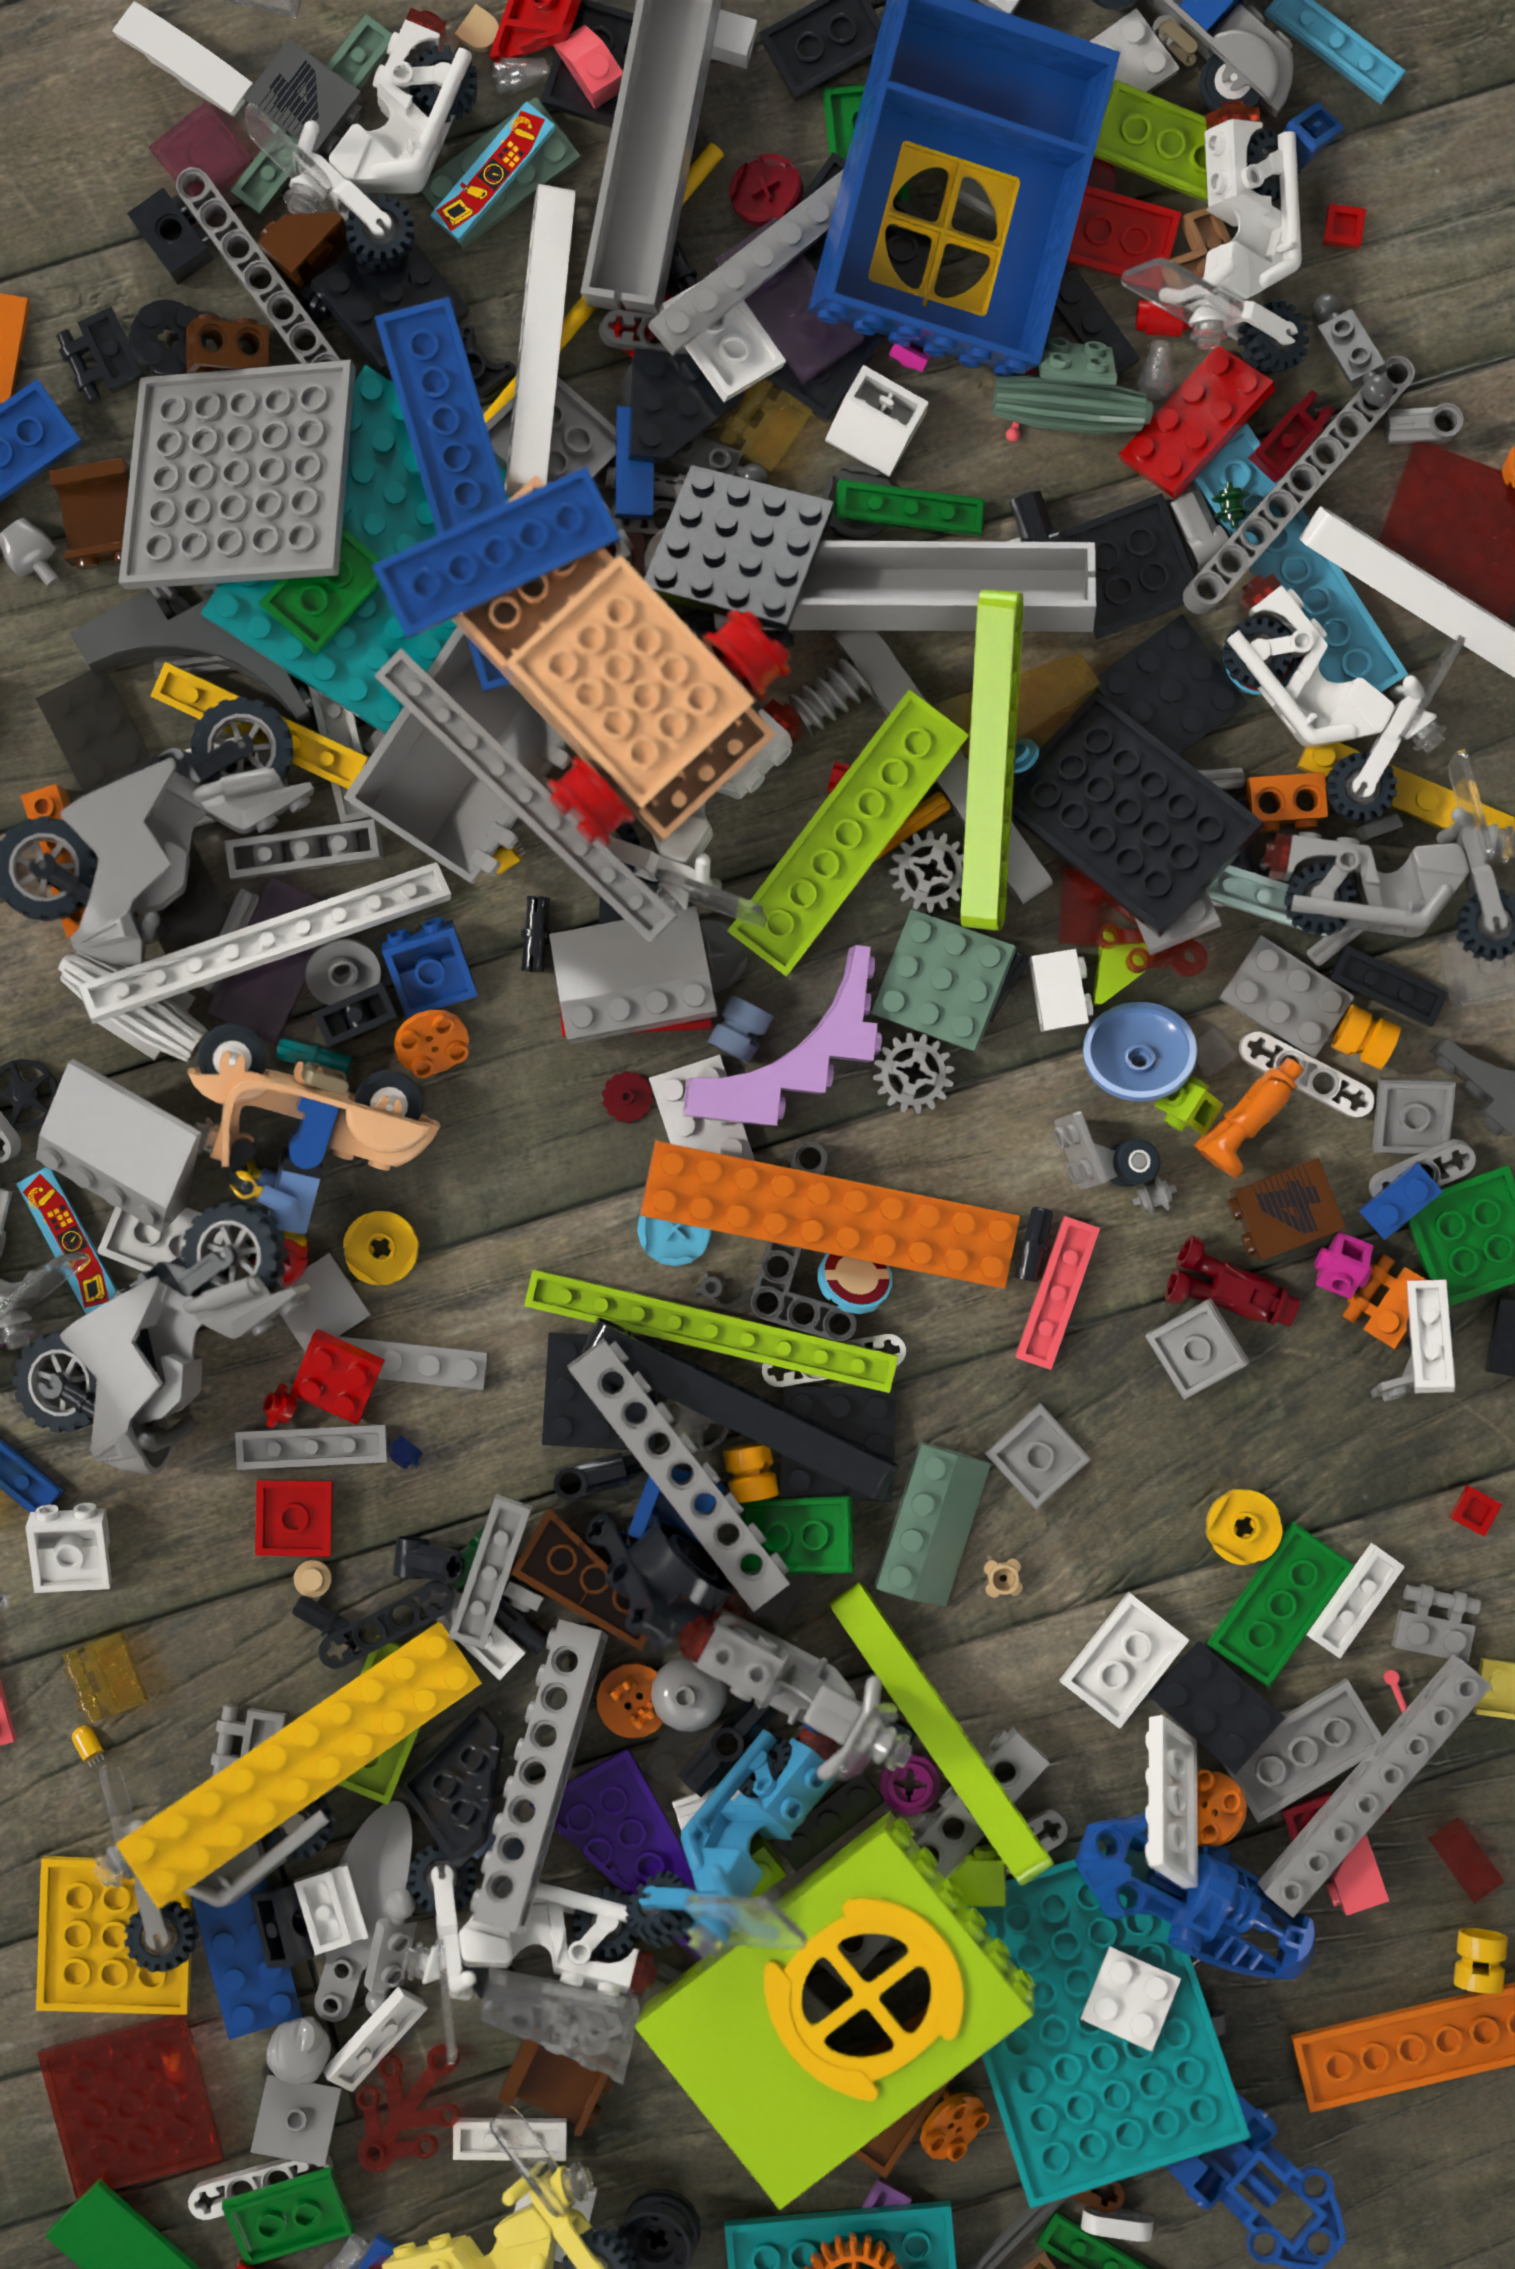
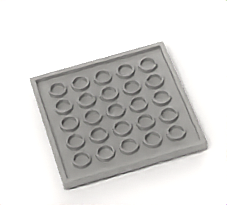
M351 360L140 377L119 584L124 589L338 575L356 367Z

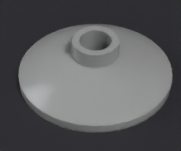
M351 939L333 940L320 946L310 956L305 969L308 989L317 1000L326 1005L334 1004L379 984L381 976L380 964L375 953L365 944ZM339 965H348L344 970L335 969Z

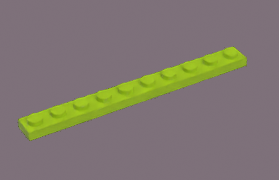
M537 1269L532 1270L524 1304L525 1307L595 1323L597 1318H603L634 1333L887 1393L891 1391L899 1355L834 1341Z

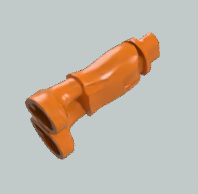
M1286 1058L1278 1069L1272 1067L1251 1086L1240 1102L1233 1109L1223 1114L1225 1118L1211 1128L1205 1136L1201 1135L1193 1144L1194 1148L1216 1168L1225 1171L1237 1180L1244 1171L1242 1162L1237 1155L1240 1145L1246 1138H1253L1285 1106L1291 1096L1290 1089L1295 1090L1298 1087L1294 1082L1303 1073L1304 1069L1294 1060Z

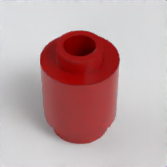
M1148 297L1147 300H1138L1135 331H1144V335L1180 338L1182 330H1189L1191 308L1185 307V302L1167 298Z

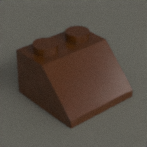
M338 212L283 214L278 221L273 220L265 226L260 235L261 239L258 241L264 255L275 270L298 291L304 283L311 285V280L323 273L349 245L346 239V223Z

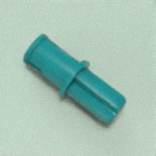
M281 1038L276 1049V1057L278 1059L295 1064L301 1061L303 1065L307 1061L342 1070L346 1074V1078L353 1059L351 1055L323 1049L319 1043L312 1046L287 1038Z

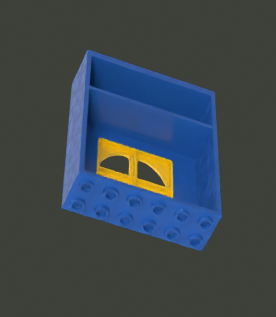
M887 0L808 311L818 314L817 319L825 323L839 324V321L851 324L853 325V330L860 334L873 336L877 332L889 336L888 341L895 345L908 347L912 343L924 347L923 352L930 356L943 358L947 354L959 358L958 363L969 368L978 369L982 365L994 369L993 374L998 377L1020 376L1039 366L1121 52L970 0ZM934 167L947 171L948 181L937 221L930 222L895 210L893 200L900 188L911 177L921 171ZM965 177L976 180L991 201L997 225V235L993 241L958 231L952 227V217L961 182ZM888 225H895L926 235L931 240L922 282L917 289L907 286L899 278L890 262L885 239V231ZM947 244L960 246L988 257L989 266L969 290L950 298H942L935 294L934 287L943 252Z

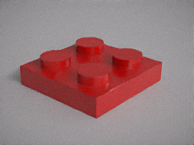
M316 1329L311 1337L290 1394L358 1425L364 1415L385 1359L320 1329Z
M256 1480L255 1556L331 1557L334 1480Z

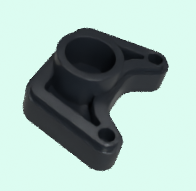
M466 325L459 332L478 398L485 399L514 378L516 369L512 362L492 363L475 348L476 334L473 327Z

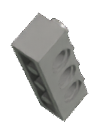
M375 819L224 841L230 879L236 881L385 860L380 823Z

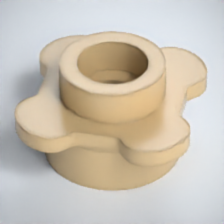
M1013 1558L1002 1563H997L994 1560L986 1562L984 1565V1572L988 1576V1584L985 1588L986 1593L993 1598L998 1597L999 1594L1019 1595L1023 1589L1018 1575L1021 1569L1020 1563ZM1006 1575V1581H1000V1576Z

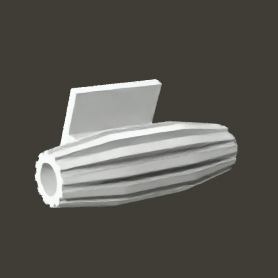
M70 951L62 959L58 970L62 972L60 976L61 981L82 1000L78 989L79 984L129 968L130 966L124 968L81 952L73 953ZM188 992L97 1022L153 1060H156L162 1051L189 1063L198 1054L201 1042L205 1035L209 1033L201 1023L187 1012L196 999L195 996Z

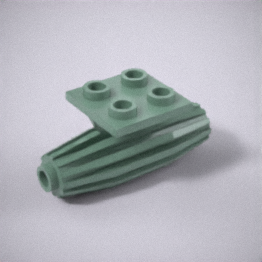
M1059 337L1049 338L1046 340L1039 365L1040 375L997 377L995 382L992 415L1030 427L1087 434L1141 432L1143 424L1149 425L1151 422L1153 403L1147 401L1146 393L1116 385L1117 375L1112 347H1107L1101 342L1089 341L1085 344H1075Z

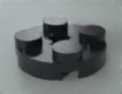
M167 299L153 301L143 306L132 322L129 331V344L132 354L137 361L139 359L148 368L147 370L156 376L186 374V327L194 318H197L198 313L191 306H185L180 302ZM164 330H170L178 339V341L173 342L172 348H167L164 341L158 340L157 336L163 334ZM202 336L201 342L206 348V336Z

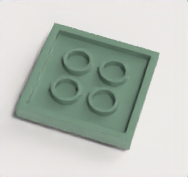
M911 909L871 1014L977 1053L1017 948L1012 944Z

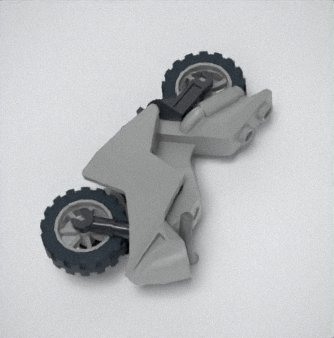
M236 697V700L228 701L226 699L218 702L217 706L207 709L203 713L204 716L201 720L197 721L193 737H191V753L178 748H169L160 756L155 754L150 757V762L132 773L130 770L123 774L124 778L91 792L61 811L63 820L42 816L38 817L39 819L31 820L29 818L23 820L15 828L11 827L5 833L6 836L3 840H0V895L16 912L33 920L38 919L47 922L59 918L65 919L76 910L79 911L85 907L86 910L79 929L69 939L75 951L120 966L132 967L143 963L146 955L144 942L152 944L166 933L165 926L160 924V917L154 911L165 909L186 890L191 838L197 822L206 815L240 834H249L256 829L259 833H262L279 822L277 816L288 809L295 813L311 803L309 797L314 794V788L310 782L285 787L282 783L289 775L293 762V741L287 723L274 708L266 706L260 700L255 699L253 701L247 700V697ZM236 723H249L254 726L249 734H244L241 737ZM230 725L235 740L227 741L218 738L217 736L220 732ZM259 729H261L267 735L270 743L253 745L252 740ZM214 744L220 745L214 749ZM271 751L270 758L265 767L255 758V752ZM251 764L257 768L243 772V768ZM50 841L57 843V846L51 854L48 852L43 854L39 842ZM32 844L38 856L35 862L20 857ZM63 848L70 853L74 863L58 864L56 862ZM18 863L28 866L32 872L20 881L17 875ZM67 870H74V875ZM37 879L40 883L39 896L29 893L23 887ZM47 886H53L61 891V893L46 897ZM148 913L143 922L137 920L139 915Z
M245 1201L227 1202L209 1207L204 1210L203 1214L197 1215L191 1222L193 1224L191 1229L186 1230L183 1237L186 1243L184 1247H181V1257L174 1259L170 1263L166 1261L159 1262L151 1270L140 1273L136 1276L138 1280L127 1288L119 1289L114 1293L115 1297L79 1318L65 1330L55 1331L34 1339L35 1342L28 1344L22 1350L24 1355L17 1359L15 1368H18L17 1374L13 1375V1385H17L18 1391L15 1393V1397L18 1403H22L24 1407L23 1413L28 1418L32 1417L35 1419L34 1424L41 1428L49 1427L51 1432L57 1433L62 1431L72 1432L93 1424L92 1442L89 1450L95 1462H101L126 1472L159 1474L166 1467L172 1455L174 1444L193 1431L196 1425L192 1418L186 1417L169 1429L167 1420L164 1417L182 1411L201 1391L202 1357L194 1354L195 1337L200 1326L203 1324L233 1339L250 1333L257 1337L275 1324L272 1318L282 1312L284 1315H287L301 1306L303 1301L300 1297L311 1290L308 1284L287 1290L282 1285L284 1283L282 1276L286 1268L283 1266V1263L288 1257V1251L284 1249L283 1241H286L283 1231H279L276 1227L278 1224L273 1216H267L264 1213L266 1210L258 1205L251 1206L249 1202ZM228 1225L242 1228L236 1241H234ZM219 1231H221L226 1246L214 1243L215 1236ZM248 1234L253 1240H246ZM257 1256V1262L254 1266L250 1261H253ZM243 1267L250 1276L238 1280V1269ZM60 1354L72 1357L67 1369L63 1364ZM50 1359L53 1362L56 1373L46 1370ZM54 1398H60V1404Z

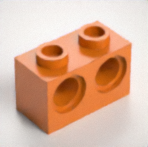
M1325 772L1250 777L1245 781V799L1248 800L1249 811L1263 821L1264 829L1261 832L1280 830V824L1295 823V829L1297 830L1317 828V822H1321L1328 817ZM1298 793H1306L1312 798L1313 807L1311 811H1303L1297 806L1296 797ZM1267 795L1273 798L1276 804L1273 814L1264 813L1260 809L1258 804L1260 796Z

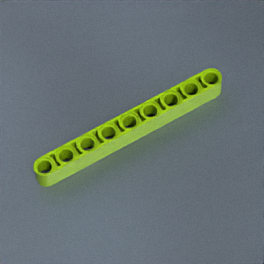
M983 589L978 599L961 896V925L968 928L1001 931L1006 915L1024 599L1020 591Z
M859 1581L830 1601L829 1605L877 1677L880 1678L887 1692L1018 1883L1024 1886L1053 1866L1054 1863L1035 1833L865 1586Z

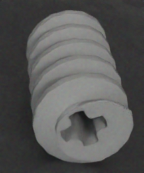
M840 659L837 661L839 673L829 667L825 670L827 682L818 676L813 678L815 691L807 685H803L800 689L803 699L795 694L789 695L788 699L792 712L811 737H813L810 728L812 724L821 730L825 729L823 716H827L834 722L837 720L836 707H839L846 713L849 712L847 699L850 698L857 704H860L859 691L861 689L870 696L873 695L870 685L854 664Z

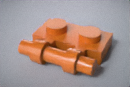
M1383 1254L1376 1265L1371 1264L1372 1272L1364 1288L1361 1287L1357 1294L1354 1293L1351 1299L1347 1300L1349 1306L1342 1317L1355 1324L1362 1312L1371 1318L1363 1330L1395 1351H1398L1408 1336L1406 1329L1409 1318L1407 1281H1423L1426 1279L1406 1267L1403 1268L1397 1279H1395L1388 1273L1396 1261ZM1383 1285L1389 1291L1377 1307L1369 1301L1379 1286Z

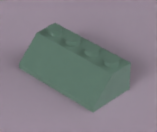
M919 1440L875 1579L876 1589L913 1601L940 1606L947 1605L991 1463Z

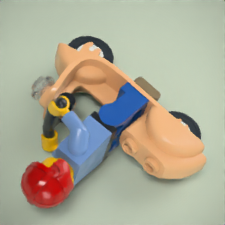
M225 1024L215 1027L205 1035L198 1050L197 1062L199 1067L188 1068V1075L199 1092L212 1101L223 1104L222 1122L220 1124L212 1123V1119L207 1117L203 1124L196 1122L194 1128L201 1132L197 1154L201 1155L202 1152L209 1153L210 1158L222 1161V1167H228V1180L232 1184L230 1187L239 1198L249 1199L255 1196L257 1197L256 1202L269 1207L268 1216H273L278 1222L276 1227L279 1231H283L286 1241H283L284 1249L288 1251V1257L283 1263V1266L286 1268L282 1276L284 1280L282 1285L286 1288L298 1281L308 1264L310 1242H307V1238L303 1234L307 1232L323 1169L322 1159L326 1147L331 1148V1154L339 1158L353 1160L354 1156L369 1160L368 1165L389 1171L391 1166L399 1167L421 1154L433 1141L441 1126L438 1121L430 1119L422 1113L423 1100L419 1087L409 1076L399 1071L382 1070L372 1073L361 1082L356 1093L348 1092L349 1086L346 1082V1074L342 1070L307 1061L303 1065V1062L298 1061L294 1068V1075L266 1069L267 1053L265 1046L255 1031L244 1025ZM245 1105L260 1107L299 1119L298 1124L291 1129L288 1135L289 1147H283L277 1173L265 1167L262 1170L256 1168V1163L252 1159L255 1153L254 1136L250 1133L239 1132L240 1112ZM257 1256L253 1261H250L254 1266L257 1262Z

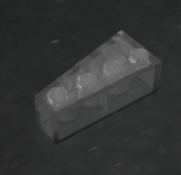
M489 1968L481 2001L482 2021L524 2040L530 2039L545 2046L546 2050L557 2055L559 2053L578 2061L581 2066L592 2071L598 2070L609 2075L611 2080L623 2085L636 2030L634 2026L640 2013L637 1995L620 1992L619 1997L598 1992L597 1987L586 1985L578 1987L563 1983L560 1980Z

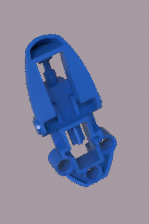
M1142 1812L1130 1818L1102 1820L1087 1825L1079 1845L1075 1863L1089 1889L1100 1901L1104 1914L1108 1917L1120 1919L1138 1913L1153 1914L1172 1924L1167 1941L1174 1949L1216 1967L1242 1975L1278 1980L1295 1979V1977H1298L1305 1971L1312 1961L1316 1948L1313 1921L1299 1913L1292 1918L1262 1891L1257 1884L1260 1880L1258 1877L1230 1861L1232 1854L1224 1846L1202 1847L1198 1845V1887L1184 1889L1153 1868L1147 1872L1148 1884L1130 1876L1133 1866L1124 1862L1129 1847L1137 1852L1145 1850L1146 1844L1149 1842V1836L1145 1833L1148 1824L1146 1813ZM1099 1839L1106 1845V1855L1102 1854L1099 1849ZM1120 1891L1126 1896V1908L1120 1902ZM1272 1918L1283 1923L1284 1927L1282 1928L1272 1922ZM1253 1927L1260 1932L1268 1931L1278 1937L1279 1950L1276 1959L1240 1937V1933L1246 1932Z
M1236 2093L1251 2138L1165 2166L1186 2188L1185 2193L1201 2209L1207 2208L1210 2211L1220 2200L1248 2228L1245 2234V2246L1253 2259L1259 2263H1276L1291 2269H1323L1346 2242L1340 2208L1333 2194V2180L1327 2172L1318 2166H1305L1299 2171L1270 2143L1279 2133L1276 2129L1277 2124L1260 2108L1256 2110ZM1259 2160L1314 2211L1290 2240L1277 2230L1235 2189L1239 2183L1242 2184L1266 2209L1276 2202L1282 2191L1255 2166ZM1316 2174L1322 2176L1324 2188L1321 2193L1313 2196L1307 2194L1305 2182L1308 2177ZM1322 2232L1328 2237L1326 2249L1318 2253L1311 2251L1308 2245L1311 2235ZM1267 2233L1273 2237L1272 2249L1264 2254L1256 2252L1253 2246L1255 2238L1259 2234Z

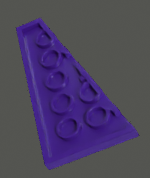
M629 1747L567 1781L554 1828L579 1848L583 1855L626 1895L628 1894L630 1897L632 1894L638 1895L639 1891L636 1888L640 1884L646 1886V1879L650 1876L656 1879L657 1873L661 1871L665 1874L667 1871L676 1873L694 1892L698 1893L682 1843ZM530 1802L529 1805L535 1810L534 1804ZM682 1932L684 1936L680 1940L674 1937L697 1961L701 1960L722 1943L718 1940L715 1946H713L696 1932Z

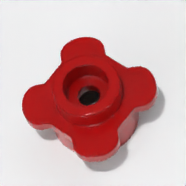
M279 1384L276 1392H270L264 1400L263 1412L267 1414L268 1427L274 1428L277 1422L286 1424L295 1412L296 1398L286 1393L287 1385Z

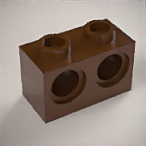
M202 314L194 318L186 327V373L269 367V325H259L257 320L251 318H238L234 322L220 321V317L217 315ZM207 336L213 339L216 343L217 351L206 349L201 342V337ZM239 340H245L253 347L252 355L246 354L240 349Z

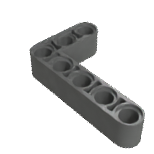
M816 1142L802 1143L794 1152L790 1168L823 1175L827 1164L825 1149ZM806 1148H814L820 1153L821 1162L815 1169H806L800 1164V1153ZM768 1241L751 1296V1308L754 1314L763 1320L834 1341L842 1342L852 1337L857 1325L855 1316L852 1313L837 1308L838 1305L789 1291L801 1248ZM782 1256L787 1259L789 1269L784 1276L774 1277L768 1272L767 1263L772 1257ZM771 1292L778 1298V1306L773 1312L764 1313L757 1307L756 1300L761 1293ZM802 1302L810 1304L814 1309L812 1320L805 1324L795 1321L792 1315L794 1307ZM837 1313L845 1314L850 1320L848 1330L842 1334L833 1333L828 1326L830 1318Z

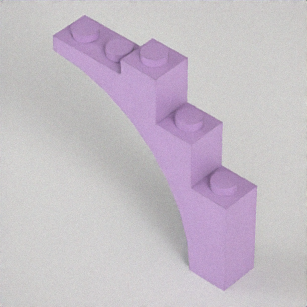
M855 945L849 948L844 976L833 1003L817 1027L796 1048L775 1062L749 1073L723 1078L691 1077L686 1079L682 1117L769 1127L777 1126L778 1119H783L786 1100L785 1097H780L781 1090L823 1094L826 1093V1087H831L833 1082L834 1066L829 1064V1058L865 1063L874 1061V1055H879L881 1050L882 1034L877 1032L878 1023L863 1022V1016L869 1015L871 1007V994H866L867 979H872L875 969V958L870 956L871 947Z

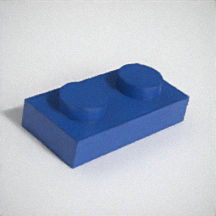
M1415 1162L1361 1207L1359 1212L1385 1240L1439 1196L1443 1190L1418 1162Z

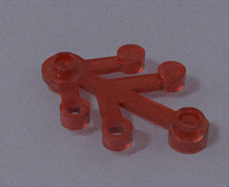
M1087 879L1083 886V894L1087 901L1094 905L1108 903L1138 927L1133 915ZM1105 924L1096 935V941L1103 949H1112L1116 945L1145 943L1139 928L1119 929L1114 924ZM1103 932L1112 933L1114 941L1109 942L1105 940ZM1191 938L1165 949L1167 952L1155 953L1153 955H1150L1144 948H1134L1125 960L1127 968L1133 973H1141L1145 969L1172 967L1179 975L1194 977L1205 969L1208 956L1205 948L1200 943L1194 941V938ZM1184 952L1192 953L1195 957V962L1187 961L1184 957ZM1134 955L1140 956L1144 961V965H1136L1132 957Z
M441 2043L429 2051L427 2055L428 2067L405 2099H403L400 2075L403 2070L401 2059L396 2055H389L380 2060L377 2070L380 2077L385 2079L390 2120L383 2130L381 2129L378 2105L381 2101L380 2091L375 2086H366L358 2091L356 2094V2104L363 2110L366 2137L360 2142L357 2153L359 2162L366 2170L381 2172L392 2164L394 2158L416 2155L421 2159H428L437 2153L439 2149L438 2139L430 2133L423 2134L416 2140L394 2142L402 2129L437 2124L443 2128H450L459 2122L461 2111L456 2104L451 2102L445 2103L439 2108L416 2111L439 2077L453 2072L458 2067L460 2054L454 2045ZM437 2054L445 2056V2067L437 2065ZM387 2061L394 2063L396 2068L394 2074H389L386 2071L385 2064ZM365 2092H370L373 2095L374 2101L372 2105L365 2103L363 2099ZM444 2109H450L453 2112L454 2118L452 2122H448L443 2118ZM422 2140H428L431 2143L432 2149L430 2153L422 2150ZM372 2146L380 2150L379 2160L372 2158L370 2154Z

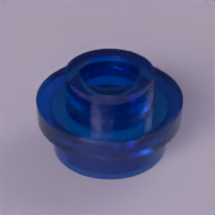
M399 1436L395 1442L390 1441L387 1445L392 1451L388 1457L404 1470L409 1466L415 1469L418 1468L420 1465L418 1460L422 1457L423 1453L411 1442Z

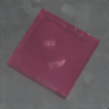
M206 101L148 147L175 183L178 175L183 170L198 168L207 174L218 191L240 175L253 162V158ZM201 183L192 184L187 190V195L191 197L199 196L204 191L205 185Z

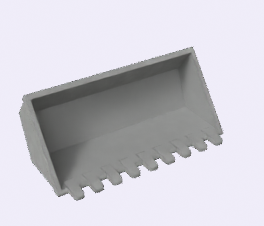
M457 626L427 671V674L550 792L551 790L547 785L550 780L545 776L553 765L560 769L567 767L572 758L563 751L567 743L513 685L487 692L482 691L467 636ZM405 706L343 797L347 802L471 884L475 883L482 871L490 876L495 875L501 864L492 858L493 854L500 844L508 849H512L518 840V836L511 832L510 829L519 817Z

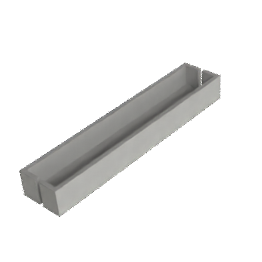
M637 0L580 292L588 306L621 310V306L624 304L627 311L654 315L660 314L659 309L664 303L722 0Z
M822 541L788 630L976 631L979 595L981 590L989 589L1022 592L1024 599L1022 631L1093 632L1096 611L1095 542ZM714 614L715 629L723 627L729 621L728 618ZM763 627L762 630H775V629Z

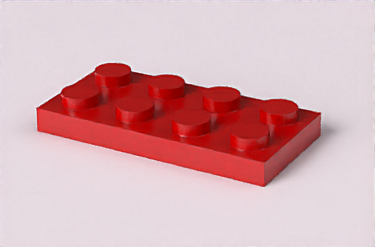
M1217 345L1153 415L1150 424H1145L1141 432H1138L1118 454L1121 462L1176 500L1276 390L1274 381L1220 345Z

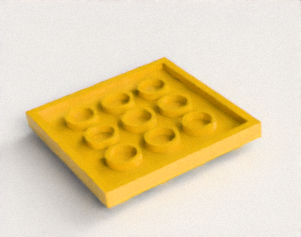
M44 1856L41 1859L36 2011L187 2015L190 2011L191 1954L189 1955L190 1958L185 1963L179 1965V1967L161 1973L160 1971L149 1972L147 1968L138 1967L135 1965L137 1961L130 1959L127 1954L130 1950L124 1944V1940L127 1939V1933H124L125 1928L129 1926L131 1922L129 1919L132 1914L139 1911L135 1893V1876L128 1878L120 1872L119 1875L121 1877H118L106 1863V1858ZM183 1892L171 1902L177 1901L182 1904L183 1908H188L192 1912L190 1916L193 1919L191 1895ZM170 1939L166 1946H160L156 1943L157 1949L155 1950L164 1952H154L168 1954L175 1945L171 1948L173 1944H171Z

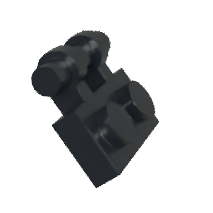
M108 307L77 322L82 331V337L74 340L70 330H63L56 335L61 346L59 349L60 355L64 362L69 363L76 377L73 382L78 392H83L88 404L101 400V395L96 386L103 381L106 382L109 390L114 393L139 381L140 377H145L139 362L132 354L129 341L112 307ZM91 350L98 366L88 370L82 356Z

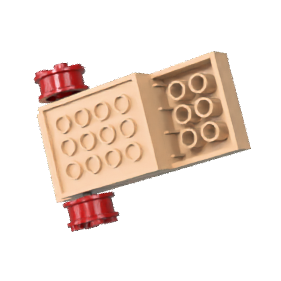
M536 475L508 502L545 486V484ZM604 548L451 619L579 756L571 760L574 767L558 782L551 779L547 783L553 793L549 800L562 815L565 816L569 812L579 822L575 828L591 845L597 840L607 847L611 843L609 836L624 821L631 824L635 817L662 843L776 735L751 708L750 705L755 700L750 695L758 700L764 699L766 697L765 689L778 676L786 678L790 674V668L786 663L790 658L787 650L778 641L773 640L771 642L761 632L763 625L750 611L741 614L736 610H731L727 614L729 621L715 634L708 632L703 636L706 648L621 555L614 560Z

